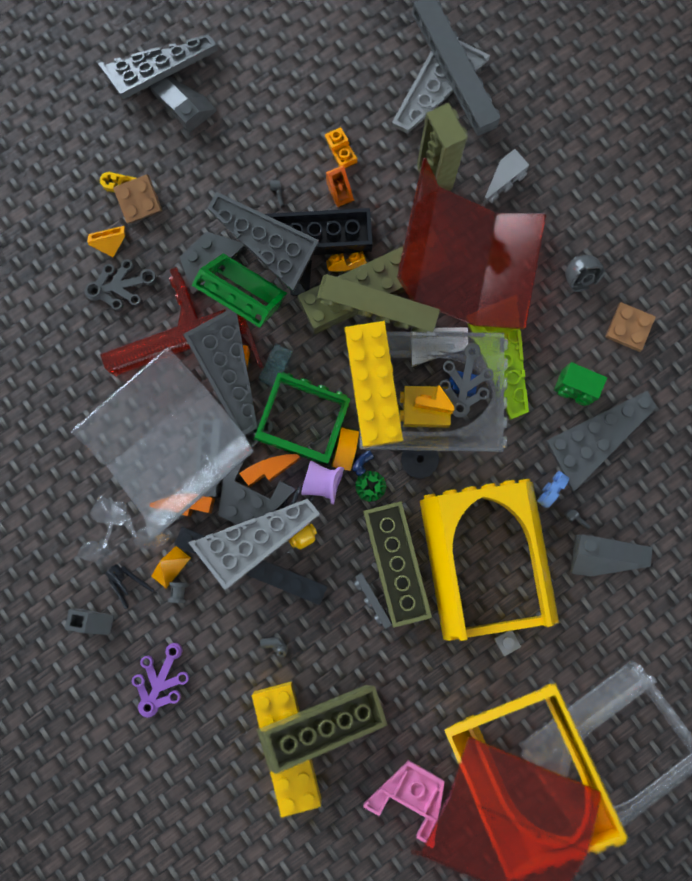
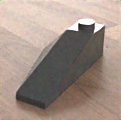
M170 76L149 86V89L188 133L217 111L205 96Z
M582 534L575 535L570 573L597 576L651 567L653 547Z

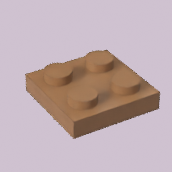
M147 174L113 187L127 224L162 211L151 179Z
M620 302L605 338L640 352L643 350L656 317Z

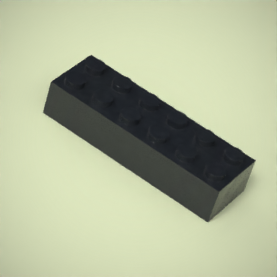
M370 208L265 214L318 239L319 244L313 255L360 253L362 251L372 252Z

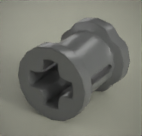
M170 582L171 595L168 602L186 603L184 592L187 583Z

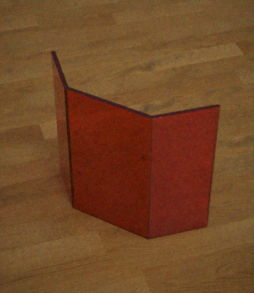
M424 157L397 278L412 301L440 309V313L465 323L482 327L526 329L546 214L496 213L439 187L428 160Z
M468 736L451 793L422 851L412 850L411 854L474 881H571L588 854L602 794L595 788Z

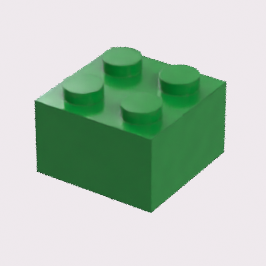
M570 362L562 369L553 391L558 392L557 394L563 398L570 397L574 399L579 405H590L599 399L608 377Z

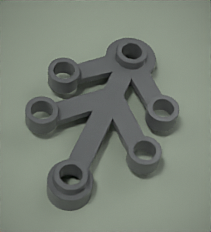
M125 259L122 261L121 267L111 283L104 285L107 278L113 276L116 272L112 264H106L97 281L91 282L86 286L85 295L92 301L101 299L111 305L115 311H121L124 306L122 301L113 299L105 294L113 291L128 300L132 306L138 307L142 303L141 298L136 294H131L124 288L140 284L151 286L155 284L157 276L151 269H145L138 277L122 280L126 273L131 272L134 268L133 263ZM130 263V267L125 268V264ZM108 268H112L111 272H106ZM152 276V280L147 281V277ZM93 290H98L96 294H92ZM134 298H138L137 303H132ZM119 302L120 306L115 308V303Z
M469 343L465 347L467 360L463 379L455 369L453 361L448 360L443 365L444 371L450 374L460 389L459 397H457L451 388L449 380L443 379L439 384L455 408L452 414L456 417L466 416L470 411L471 405L489 397V390L486 387H481L478 393L466 399L469 390L485 380H491L494 375L492 369L485 368L481 374L470 380L474 360L480 355V347L476 343ZM470 348L476 349V353L474 355H471L469 353ZM447 363L453 365L451 370L446 369L445 365ZM485 371L491 372V376L489 378H486L484 376ZM443 382H447L449 384V387L447 389H444L441 386ZM486 390L487 395L481 396L480 391ZM462 405L464 410L458 411L456 407Z

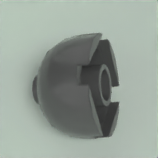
M592 255L574 257L565 271L567 283L574 292L589 289L587 285L593 282L596 285L605 274L603 264Z

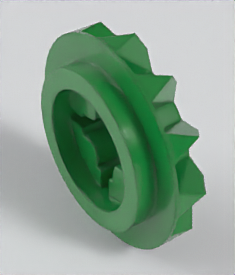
M367 471L357 478L356 492L365 501H377L385 493V479L378 472ZM366 479H368L371 483H376L378 481V483L374 486L375 494L370 489H366L365 491L363 490L368 485Z

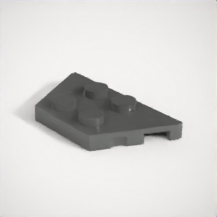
M205 232L180 256L191 293L195 296L200 292V290L192 286L200 268L223 253L234 259L245 248V245L229 238Z

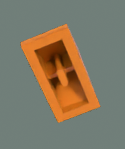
M344 166L326 172V184L336 206L340 207L354 201Z

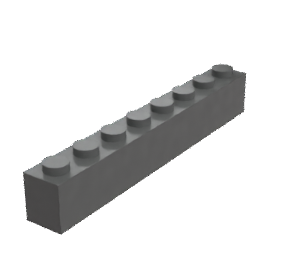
M418 0L414 2L412 15L476 135L479 136L497 128L500 113L497 108H494L490 94L486 93L482 79L475 72L474 64L467 58L466 49L460 45L456 31L452 30L448 16L444 15L440 1Z

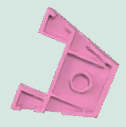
M408 760L364 802L363 807L380 816L389 797L425 817L416 837L433 847L444 780Z

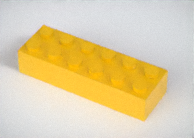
M385 321L345 327L363 447L403 442Z
M292 681L257 690L252 694L259 728L300 712ZM312 759L278 774L270 771L281 818L321 807L322 799Z

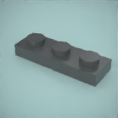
M362 572L356 575L355 578L357 580L354 584L359 592L364 591L366 595L364 601L369 609L373 608L377 615L374 618L379 627L383 625L385 629L392 624Z

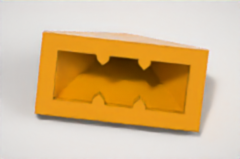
M125 226L88 234V245L114 257L125 237Z
M175 546L159 561L151 577L167 589L170 582H173L191 557Z

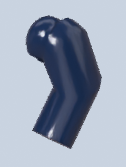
M370 450L356 458L352 469L353 472H356L357 476L365 473L366 470L363 465L374 458Z

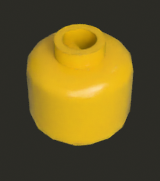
M312 523L308 524L288 541L293 548L303 549L314 543L317 531Z

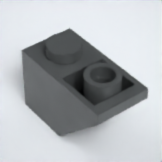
M79 608L69 609L65 630L110 635L114 615Z

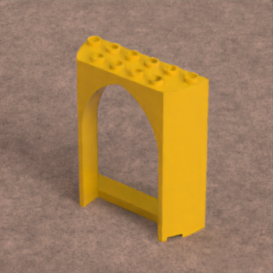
M530 479L518 480L519 483H515V480L504 481L500 483V486H496L495 483L485 484L481 486V489L477 490L476 486L466 487L462 489V492L458 493L456 489L443 492V495L435 496V494L424 495L423 500H420L443 640L452 641L460 639V641H464L468 637L542 625L550 627L554 626V623H559L533 482H530ZM483 498L500 504L512 513L520 523L529 546L541 611L540 616L465 628L453 559V537L461 516L476 500Z
M556 683L545 685L540 690L478 715H471L465 720L445 729V733L508 879L513 877L521 879L527 876L528 872L535 871V873L544 871L549 865L560 866L566 863L567 859L574 858V860L585 857L588 852L600 853L606 849V846L614 844L615 847H618L627 842V834ZM541 700H546L578 769L584 787L585 812L580 827L572 836H558L543 831L533 825L519 812L505 788L479 729V725Z

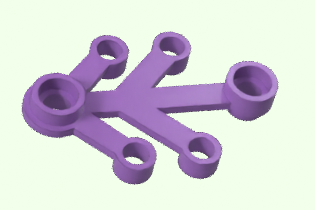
M171 643L167 646L165 651L167 657L158 677L153 666L154 660L151 656H144L140 661L141 666L146 669L152 686L149 695L144 684L145 677L142 674H137L132 678V684L137 687L141 698L138 710L144 717H152L157 713L159 707L168 703H177L181 699V694L177 690L171 691L168 696L157 699L160 691L177 684L184 685L189 681V674L187 672H180L176 677L165 681L174 659L182 655L183 649L179 643ZM171 648L176 649L177 652L175 655H172L170 653ZM145 658H148L150 660V664L148 666L144 664ZM180 675H185L186 681L182 682ZM136 677L141 678V684L136 683ZM172 693L177 694V700L171 698ZM146 704L151 705L150 711L145 709Z

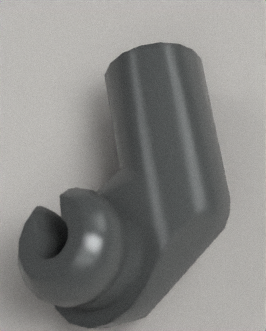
M280 638L260 639L261 649L272 648L278 657L286 656L288 648Z

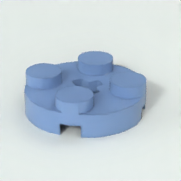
M561 471L554 475L552 483L548 482L542 489L543 493L536 501L545 508L550 507L554 503L561 489L564 490L569 481V477Z

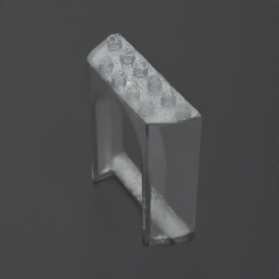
M386 332L390 357L446 358L466 365L465 347L469 343L478 344L480 355L474 360L473 370L478 374H481L485 368L493 370V378L488 381L485 380L492 397L482 415L463 428L448 432H402L403 442L365 448L362 445L360 432V449L503 452V448L507 447V437H503V430L507 428V417H504V410L507 409V397H504V391L507 389L508 383L507 378H504L505 370L508 367V359L504 358V350L508 349V339H504V333ZM470 348L469 353L471 355H474L476 353V349ZM485 371L484 376L486 378H489L491 376V372Z
M633 660L629 661L568 708L582 740L643 692H646L691 754L636 797L624 804L614 806L623 828L692 775V734L654 685L657 682L652 675L648 676L643 667ZM553 719L519 746L523 750L521 752L523 758L527 763L531 761L535 766L533 772L544 784L548 793L554 798L558 807L577 831L583 820L585 805L573 801L570 797L568 773L572 756Z

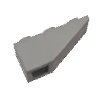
M516 149L501 159L482 203L484 206L488 202L493 203L502 191L507 192L513 186L512 183L516 180L521 181L527 175L526 171L529 164Z

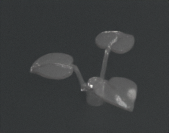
M100 496L91 510V517L100 523L110 522L104 543L101 545L98 542L92 541L84 544L78 551V557L92 562L108 560L112 555V550L106 546L113 524L122 525L125 521H127L133 537H136L134 544L141 548L159 547L170 539V535L154 527H145L136 533L131 523L130 515H127V504L124 502H113Z

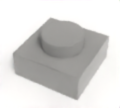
M512 630L505 631L494 637L503 656L521 647Z

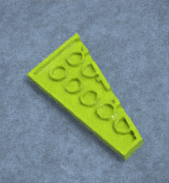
M517 295L465 316L472 336L480 347V354L486 367L493 370L492 381L510 420L529 412Z

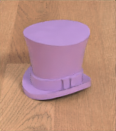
M311 460L301 495L325 496L334 505L344 468L338 467L335 470H330Z

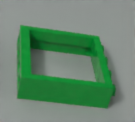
M224 253L200 268L192 284L196 289L259 328L280 308L287 295V292ZM223 265V266L226 267V268H225V270L223 271V270H221L219 267H221V266ZM219 272L269 304L267 306L263 305L216 276L215 273ZM257 314L262 316L261 321L255 318Z
M278 372L254 440L327 465L350 398H347V395L339 391L336 393L331 392L326 386H314L307 379L301 378L298 380L293 378V375L290 373L282 372L281 374ZM280 383L341 405L324 454L263 432Z

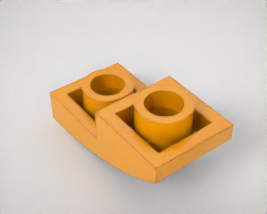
M341 127L324 134L339 167L344 166V168L358 163L357 157L349 145V140Z
M363 251L351 254L348 259H345L343 253L340 255L335 254L326 261L327 269L334 272L353 270L367 263Z
M344 427L340 428L335 444L336 450L331 464L332 467H343L344 470L351 471L359 431Z

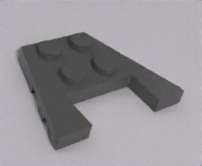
M227 455L218 515L235 524L261 517L272 511L274 512L296 488L279 481L272 497L269 498L236 481L244 462Z

